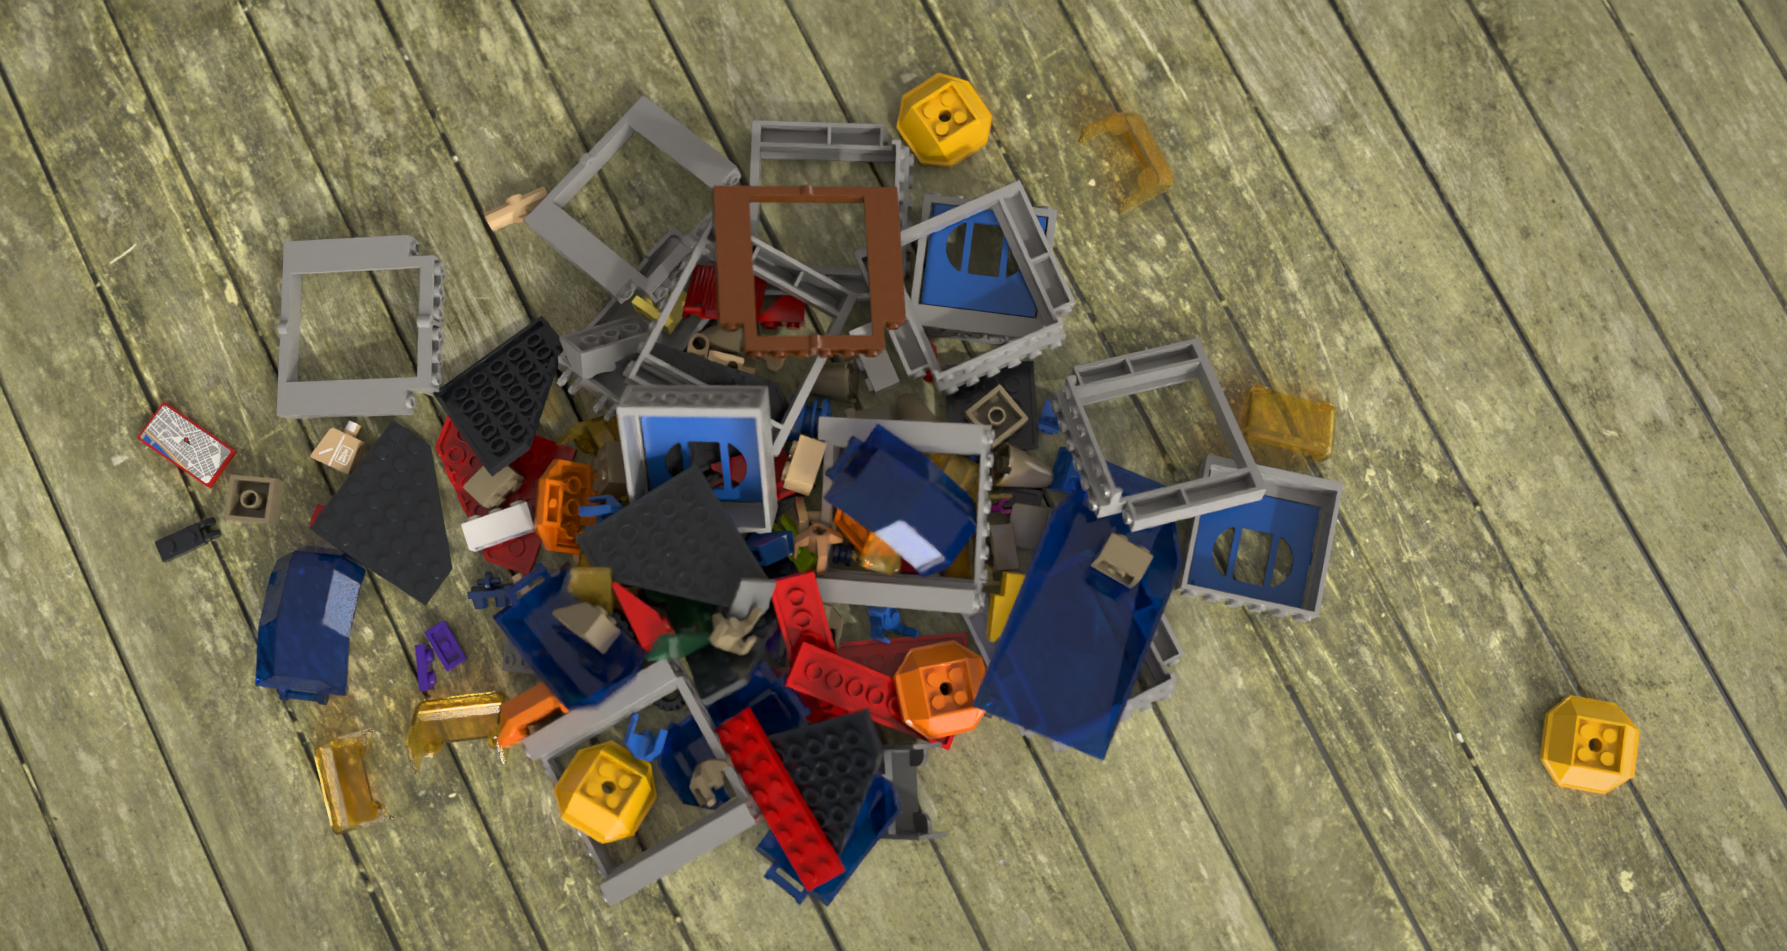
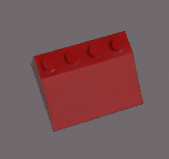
M618 583L611 584L642 648L650 655H654L676 644L674 638L677 636L672 624L666 617L661 618L657 612Z

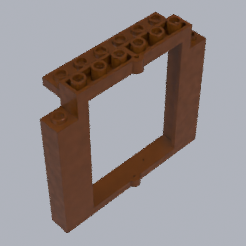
M812 185L713 186L711 199L718 329H724L725 332H735L741 328L742 338L739 342V352H743V356H749L750 359H761L763 356L783 359L787 355H796V358L800 359L809 358L810 355H819V358H831L833 355L852 358L856 354H865V357L868 358L878 357L885 349L884 327H886V330H897L906 322L897 187H819ZM750 203H864L872 335L814 334L809 336H757Z

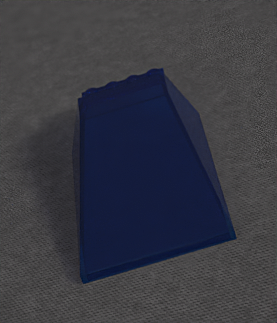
M1105 460L1116 489L1121 488L1122 490L1120 498L1168 487ZM1080 485L1050 513L972 706L1104 761L1183 564L1175 521L1131 532L1129 524H1125L1122 512L1097 518L1095 511H1092L1089 507L1087 491H1084ZM1112 533L1124 535L1129 539L1128 542L1135 546H1143L1153 556L1141 580L1131 589L1091 566L1101 546Z

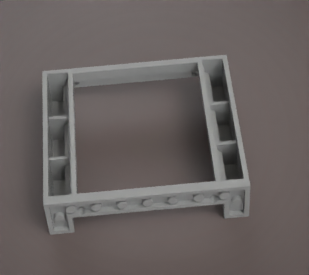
M712 217L709 220L705 218L698 228L696 235L699 238H695L689 248L692 254L689 260L684 258L678 271L682 273L679 279L676 280L674 278L669 286L668 291L671 294L668 300H662L657 310L660 312L657 321L654 319L651 321L647 332L650 333L647 340H641L636 350L639 353L635 361L631 360L622 374L626 376L624 383L628 385L708 386L649 353L704 247L714 252ZM751 235L753 274L833 318L825 335H839L858 295ZM814 355L781 423L770 419L774 457L779 455L827 358H819V355Z
M819 417L818 440H825V443H827L824 451L821 523L835 531L836 524L833 520L837 512L840 447L981 455L974 579L834 568V563L832 562L835 550L834 543L829 544L824 576L816 577L823 602L973 614L981 610L982 606H985L986 592H983V583L987 582L988 573L987 569H984V563L988 559L989 548L985 544L986 537L990 533L987 513L991 511V500H988V490L992 488V477L989 476V467L993 466V453H990V447L995 439V432L991 430L992 425Z
M677 655L659 660L522 740L524 751L528 757L532 758L533 761L541 758L544 771L552 778L554 788L564 773L557 758L630 717L632 712L637 713L679 689L717 759L730 760L732 765L726 768L724 773L735 791L737 799L616 868L603 843L575 828L578 835L582 836L586 842V851L595 859L597 871L606 880V882L599 885L601 888L600 893L603 900L609 903L610 907L755 825L764 818L744 784L741 775L734 767L730 755L726 753L720 743L718 733L713 731L716 729V726Z

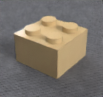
M800 435L799 441L794 440L788 457L792 462H786L781 480L785 481L783 488L807 496L810 495L827 443Z

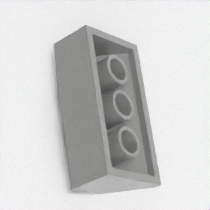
M638 313L560 336L559 339L572 370L582 378H592L602 372L614 371L617 368L614 362L636 352L641 340H647L650 334L647 332V329L651 322ZM662 330L655 341L662 344Z

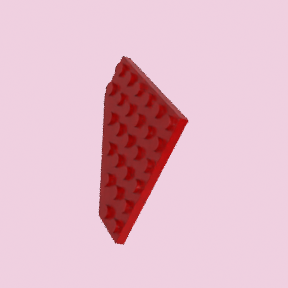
M447 415L435 449L444 464V469L451 484H453L457 498L467 518L476 515L481 517L489 515L491 509L482 506L463 488L483 467V464ZM535 435L531 449L510 463L525 479L522 481L523 485L515 493L511 492L505 498L507 501L501 507L502 510L510 508V504L523 500L532 505L535 514L537 482L553 460L560 459L574 462L578 450ZM534 531L482 549V553L488 562L530 576L541 549L542 540Z

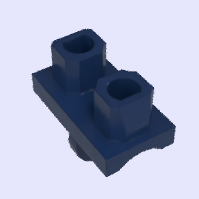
M489 571L485 572L483 579H477L478 586H472L471 591L467 592L468 599H472L475 609L487 608L489 606V597H495L496 607H507L510 604V593L513 591V583L501 584V578H493L492 572Z

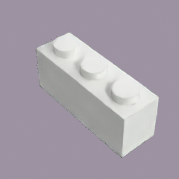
M871 323L849 331V335H872ZM886 349L878 357L868 358L865 357V354H857L859 358L856 359L859 370L861 372L865 371L867 379L864 380L869 392L874 391L875 396L900 386L899 378Z
M520 500L511 503L510 508L504 510L496 508L490 510L489 515L469 517L466 523L461 524L469 550L476 552L534 532L535 514L532 505Z

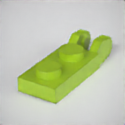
M783 514L780 517L781 522L787 531H792L793 536H797L798 533L794 521L787 514ZM778 523L773 524V532L784 531ZM806 546L798 547L797 559H794L793 554L788 556L791 561H794L799 573L811 570L817 564L816 555L811 553Z

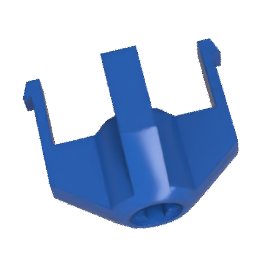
M612 495L589 497L590 503L607 502V505L580 507L579 515L585 517L599 515V518L595 519L597 525L624 507ZM585 526V531L589 530L593 526Z
M868 606L867 608L870 621V637L875 641L890 643V640L882 636L885 630L913 638L918 636L919 631L915 628L906 627L899 621L900 614L896 611L897 608Z
M632 712L623 740L632 756L650 762L668 753L677 724L670 722L667 731L659 729L657 736L653 735L654 731L644 729L640 734H636L633 732L639 714Z

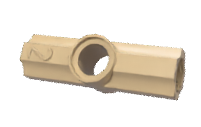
M545 186L525 195L517 194L508 198L505 204L485 212V218L492 231H496L513 222H524V219L548 195Z

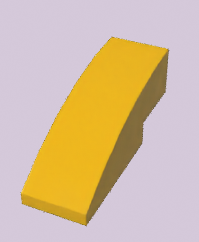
M1002 571L1000 594L991 593L985 637L988 641L995 642L1010 622L1021 597L1025 580L1024 574Z

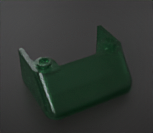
M621 583L623 588H636V586ZM643 588L650 600L665 602L676 633L659 635L645 656L647 661L681 659L711 642L709 638L715 630L712 617L716 614L711 603Z

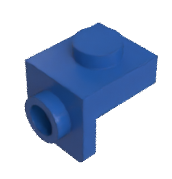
M1047 397L1037 427L1045 434H1058V416L1051 409V401L1053 399Z

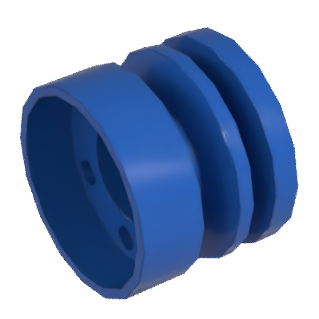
M815 397L812 407H808V400L806 399L786 441H799L800 435L804 436L805 433L809 434V438L815 439V435H818L819 417H832L830 399L824 398L822 408H819V398Z

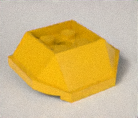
M937 73L902 95L896 131L907 147H910V151L914 154L920 165L952 168L987 145L992 115L968 81ZM941 116H948L950 120L943 122L939 118Z
M1566 695L1558 704L1545 713L1539 759L1550 774L1555 785L1606 794L1634 777L1640 730L1616 703ZM1591 739L1594 741L1593 750L1589 748V741Z
M612 740L578 750L553 789L561 819L600 843L633 838L657 798L651 763L634 758L629 750ZM602 787H611L613 793L607 794L603 792Z

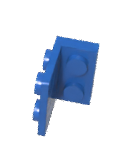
M1060 447L1052 470L1054 480L1051 485H1048L1047 489L1055 492H1066L1088 502V493L1081 486V475L1079 471L1075 470L1073 465L1072 452H1069L1066 447Z

